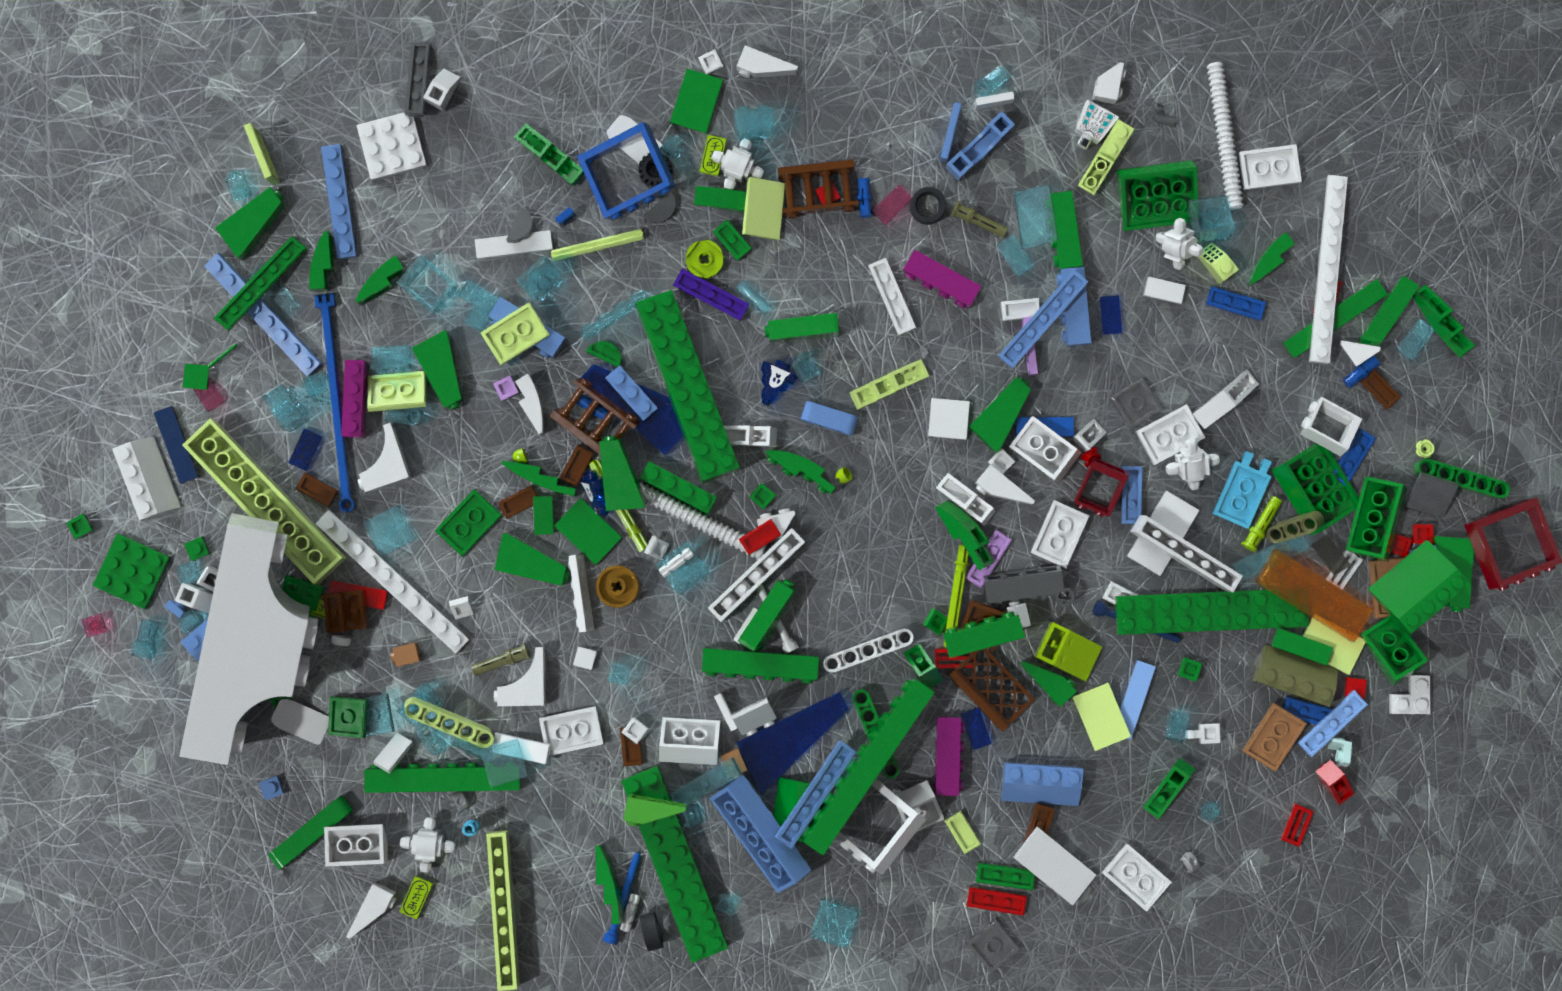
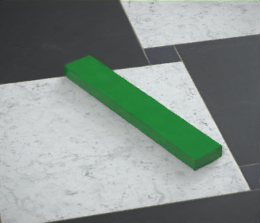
M291 236L213 319L229 332L298 260L307 248Z
M1378 279L1373 280L1335 306L1333 332L1388 295ZM1313 322L1282 342L1292 359L1310 348Z

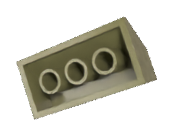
M1264 644L1252 681L1322 706L1330 707L1337 688L1338 670Z

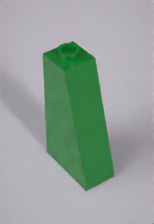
M269 187L215 227L235 256L241 261L247 257L286 206L282 201L284 196L278 189L274 190Z
M837 313L768 321V326H764L765 338L769 337V342L838 337L839 333Z
M443 330L412 347V350L443 407L446 410L450 409L452 411L460 407V403L464 399L451 338L448 331Z
M1016 377L968 427L995 454L1001 449L1031 390L1028 387L1030 384L1023 377Z
M605 436L604 440L599 442L606 511L645 508L647 501L622 438L616 439V436Z
M503 533L495 571L560 586L568 583L570 572L567 571V566L512 535Z
M1433 536L1432 545H1436L1437 550L1470 583L1466 589L1446 604L1445 607H1450L1453 612H1463V609H1470L1474 555L1470 539Z
M784 579V581L778 580L741 634L738 639L739 643L753 652L764 648L798 591L794 588V583L787 579Z

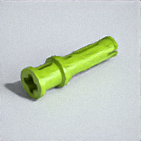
M1271 496L1256 525L1249 529V535L1245 542L1241 543L1244 548L1254 553L1257 552V546L1266 537L1265 531L1282 504L1280 499Z

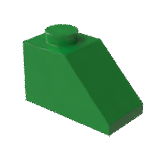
M920 643L904 652L905 657L922 684L932 688L943 681L936 666Z

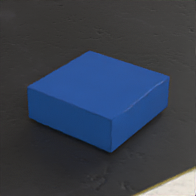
M568 207L555 220L560 226H564L575 217V213L571 207Z

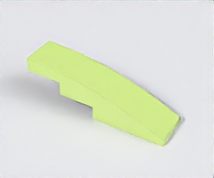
M920 359L851 391L850 395L857 410L929 377V374Z

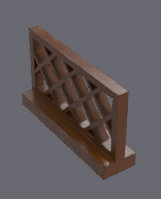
M987 648L982 649L987 655V663H976V654L980 650L974 651L952 670L948 677L1000 731L1004 732L1035 698ZM965 665H973V676H964L960 670ZM976 665H987L986 677L975 676ZM989 665H997L1000 668V677H989ZM975 679H986V690H978L975 687ZM989 679H1000V691L989 690ZM1003 679H1010L1013 682V691H1003ZM989 693H1000V704H991L989 702ZM1002 693H1013V705L1002 704ZM1016 693H1024L1029 700L1024 705H1016ZM1002 707H1013V715L1008 720L1002 715Z

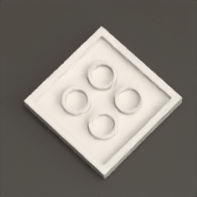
M404 113L357 125L372 181L427 167L413 116H405Z

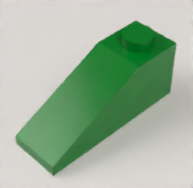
M1024 661L1019 663L1058 707H1061L1077 692L1074 689L1075 683L1069 677L1065 679L1063 676Z
M1179 758L1143 808L1159 819L1191 777L1195 768Z

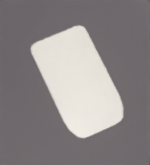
M621 115L607 130L608 138L611 139L638 124L631 118ZM643 136L620 147L622 151L638 164L642 161L644 155L647 156V153H650ZM656 140V142H657V144H658V146H659V148H660V150H661V149H662V144H661L658 140Z
M283 699L278 703L271 721L279 729L318 745L322 742L328 729L329 716L295 701Z

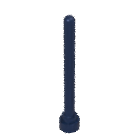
M1096 601L1092 615L1098 617L1106 615L1116 619V611L1109 609L1104 602ZM1152 633L1176 643L1181 641V637L1174 633Z

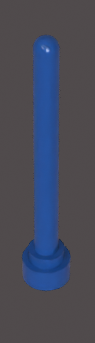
M640 853L633 855L621 893L623 912L641 859ZM611 924L607 933H604L603 941L617 945L619 940V933L617 932L619 924Z

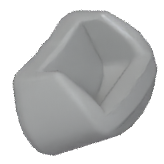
M460 791L451 794V798L454 800L450 804L451 807L457 806L458 812H462L469 807V801L464 792Z
M1191 852L1184 853L1179 860L1183 861L1188 869L1187 873L1195 872L1200 868L1199 862Z

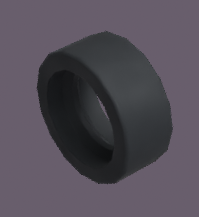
M933 187L919 189L914 193L910 202L911 215L921 224L931 225L937 223L946 211L947 203L945 196L941 191ZM932 195L938 200L939 210L934 216L925 217L919 213L917 202L922 196Z
M650 912L640 915V924L647 950L653 951L663 948V938L656 913Z

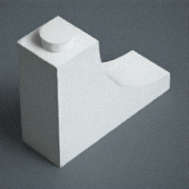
M1245 370L1192 415L1205 429L1239 404L1259 383L1248 370Z
M392 423L383 425L385 443L379 459L372 467L359 474V486L366 493H371L412 478L394 424Z
M535 647L532 665L521 679L510 685L497 687V691H494V702H497V706L546 705L545 647Z

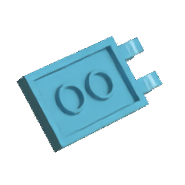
M1248 451L1244 452L1241 463L1234 462L1212 514L1246 529H1249L1272 477L1267 474L1272 461L1262 459L1258 470L1251 468L1249 464L1254 454Z

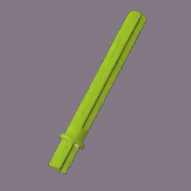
M596 459L589 466L604 490L602 465L600 460ZM615 510L630 535L629 539L632 538L639 552L644 551L648 543L641 533L642 529H639L629 510Z
M959 545L957 561H954L956 568L946 629L951 627L958 628L967 566L970 565L968 563L969 553L963 545Z

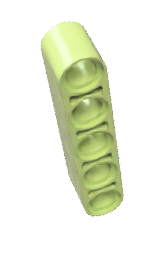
M410 697L404 703L405 713L411 719L482 748H488L494 742L491 729L482 724L416 697ZM412 704H416L419 706L418 709L413 712L408 710V707ZM431 711L436 713L433 719L426 717L427 713ZM447 719L454 720L451 726L444 725V722ZM466 726L472 728L469 733H463L462 729ZM482 734L490 735L485 741L479 739Z

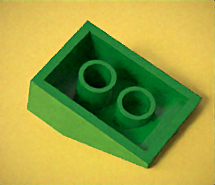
M1390 616L1361 633L1379 668L1392 686L1425 667L1429 661L1411 636L1405 634Z

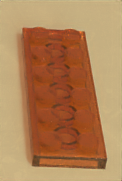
M1273 549L1255 581L1260 586L1351 642L1356 641L1373 610L1277 549Z

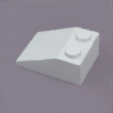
M1033 416L1009 446L1058 483L1082 453Z
M767 697L731 715L742 735L746 734L747 737L758 732L756 728L762 725L764 728L775 724L774 720L777 719Z

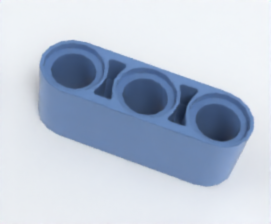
M806 401L801 416L802 421L850 436L854 435L859 419L857 416Z

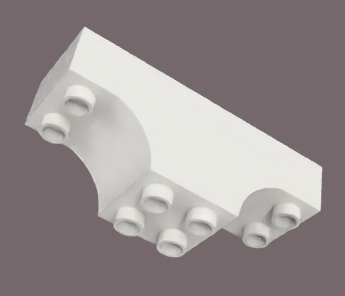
M234 513L230 516L179 757L228 765L230 753L239 755L242 753L248 722L239 721L240 718L257 703L273 697H292L294 686L305 687L310 656L301 655L302 647L313 649L318 619L308 617L309 606L290 598L281 589L274 577L270 562L282 563L287 534L277 533L279 522Z

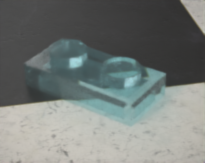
M1013 235L996 246L1017 278L1034 267Z
M1418 319L1396 348V351L1408 360L1413 361L1435 330L1421 319Z

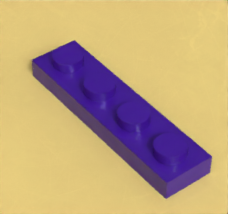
M681 269L673 284L677 289L740 322L749 306V303L684 269Z

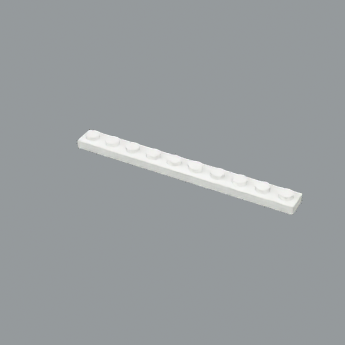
M1328 175L1326 181L1309 362L1330 363L1348 178L1345 176Z
M328 510L316 523L319 528L454 653L457 654L470 640L331 510Z

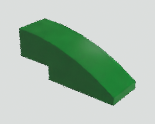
M329 231L323 232L313 254L309 275V290L312 292L329 291L327 272H335L332 234Z
M1286 232L1263 252L1251 272L1247 283L1249 287L1284 262L1280 255L1295 244Z
M393 256L374 271L361 288L355 300L357 304L362 306L394 287L390 280L406 272L399 257Z

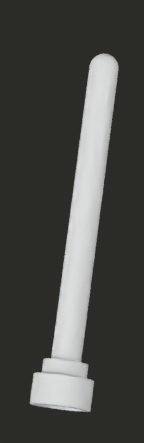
M761 584L756 590L762 601H764L768 594ZM780 620L776 629L783 641L782 649L787 654L799 648L796 641H793L792 638L790 639Z

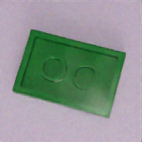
M687 68L670 124L707 134L723 79Z
M473 489L434 531L457 553L464 557L501 518L502 514L479 492Z
M581 498L554 525L595 565L623 538Z

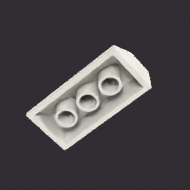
M155 436L131 441L112 449L140 521H148L181 508Z

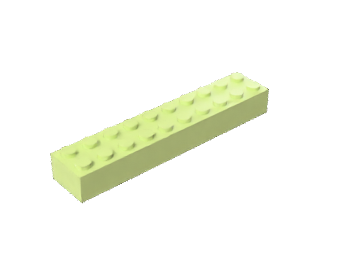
M210 418L182 444L250 517L279 522L277 533L287 534L284 553L313 584L319 585L346 559L338 548L216 420Z

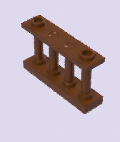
M854 159L778 168V179L785 181L788 207L782 209L783 217L787 216L788 219H793L802 214L844 210V212L855 211L859 206V202L852 201L849 174L851 171H854ZM832 173H839L842 176L844 202L833 203L830 180ZM814 175H820L823 178L825 204L814 205L811 178ZM796 177L804 179L807 205L804 207H795L792 180Z
M585 378L574 380L573 383L578 386L575 393L564 408H557L550 414L552 419L598 454H600L599 442L602 441L600 435L615 415L624 421L614 435L616 439H621L630 427L636 429L641 424L637 421L638 418L632 413L627 414L591 386L592 383ZM586 392L594 399L580 419L574 420L570 417V412L583 393ZM602 404L609 411L597 428L590 432L585 428V423L598 405Z

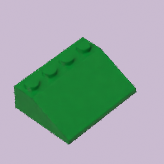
M1192 160L1116 170L1123 231L1174 225L1175 220L1178 218L1185 219L1186 223L1199 222L1197 166Z
M1317 443L1271 470L1298 515L1319 511L1324 516L1323 525L1313 533H1310L1311 536L1326 530L1357 509L1359 497L1332 452ZM1336 476H1338L1339 478L1343 479V481L1345 482L1346 486L1343 485V483L1340 482ZM1310 519V522L1315 525V522Z
M1425 540L1372 584L1368 591L1405 634H1412L1466 589L1470 583L1428 540Z

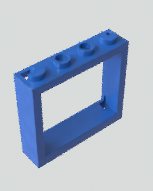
M644 122L577 156L604 219H612V221L617 218L620 219L623 213L627 211L629 213L639 209V205L643 203L649 204L655 201L656 196L660 194L661 196L667 195L672 188L676 187L649 124ZM643 136L663 182L610 209L590 163Z

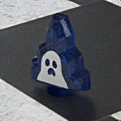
M776 360L775 364L763 361L761 367L763 373L761 381L764 385L761 392L762 404L769 406L777 399L779 393L785 392L789 385H794L798 375L789 371L791 366L780 360Z
M596 470L584 473L579 482L586 496L591 501L596 514L608 515L609 511H606L603 477L599 476Z

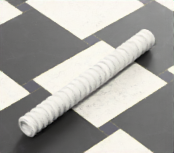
M1214 62L1207 65L1209 70L1207 74L1210 75L1208 80L1211 81L1209 86L1211 87L1210 92L1213 99L1211 102L1214 104L1212 109L1215 110L1213 115L1216 116L1214 121L1216 122V133H1218L1216 137L1219 139L1217 144L1220 145L1218 150L1221 151L1219 156L1221 157L1220 162H1222L1221 168H1223L1221 172L1224 174L1222 179L1225 180L1223 185L1226 186L1224 188L1226 192L1225 197H1227L1226 203H1228L1226 207L1229 210H1235L1244 206V203L1241 202L1243 201L1241 197L1242 192L1240 191L1241 186L1239 185L1241 181L1238 180L1240 174H1237L1239 168L1236 167L1238 165V162H1236L1237 156H1235L1236 150H1234L1236 146L1233 144L1235 139H1232L1234 133L1231 132L1233 131V127H1231L1232 121H1230L1231 115H1229L1231 111L1228 109L1230 104H1227L1229 98L1226 97L1228 92H1226L1227 86H1225L1226 80H1224L1226 76L1223 74L1225 69H1222L1224 63Z
M639 482L646 501L650 502L651 506L655 505V508L659 507L661 511L665 510L667 514L671 513V516L675 515L677 519L681 518L682 522L687 521L688 525L692 524V527L695 528L696 526L698 530L702 529L704 533L708 532V535H714L715 539L718 537L719 541L723 540L725 544L729 543L731 547L735 546V549L739 548L741 552H746L739 541V538L745 534L741 535L739 531L735 532L733 528L729 529V526L726 525L725 527L723 523L719 524L718 520L713 521L712 517L708 518L706 514L702 515V512L698 513L696 509L692 510V507H686L685 503L682 505L680 504L681 501L677 502L675 498L671 499L669 495L665 496V493L662 492L661 494L659 490L655 491L653 487L649 488L648 484L644 485V482ZM766 545L752 553L751 557L755 556L756 560H759L766 550Z

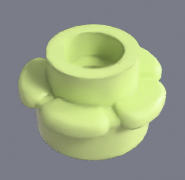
M1427 439L1416 444V454L1419 457L1429 458L1435 450L1433 443Z

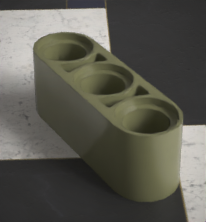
M1311 511L1279 521L1268 529L1267 538L1272 543H1280L1313 533L1323 525L1324 516L1319 511ZM1310 519L1315 522V525L1310 522Z

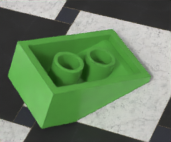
M630 794L627 797L623 821H628L627 825L639 826L640 824L685 812L688 804Z

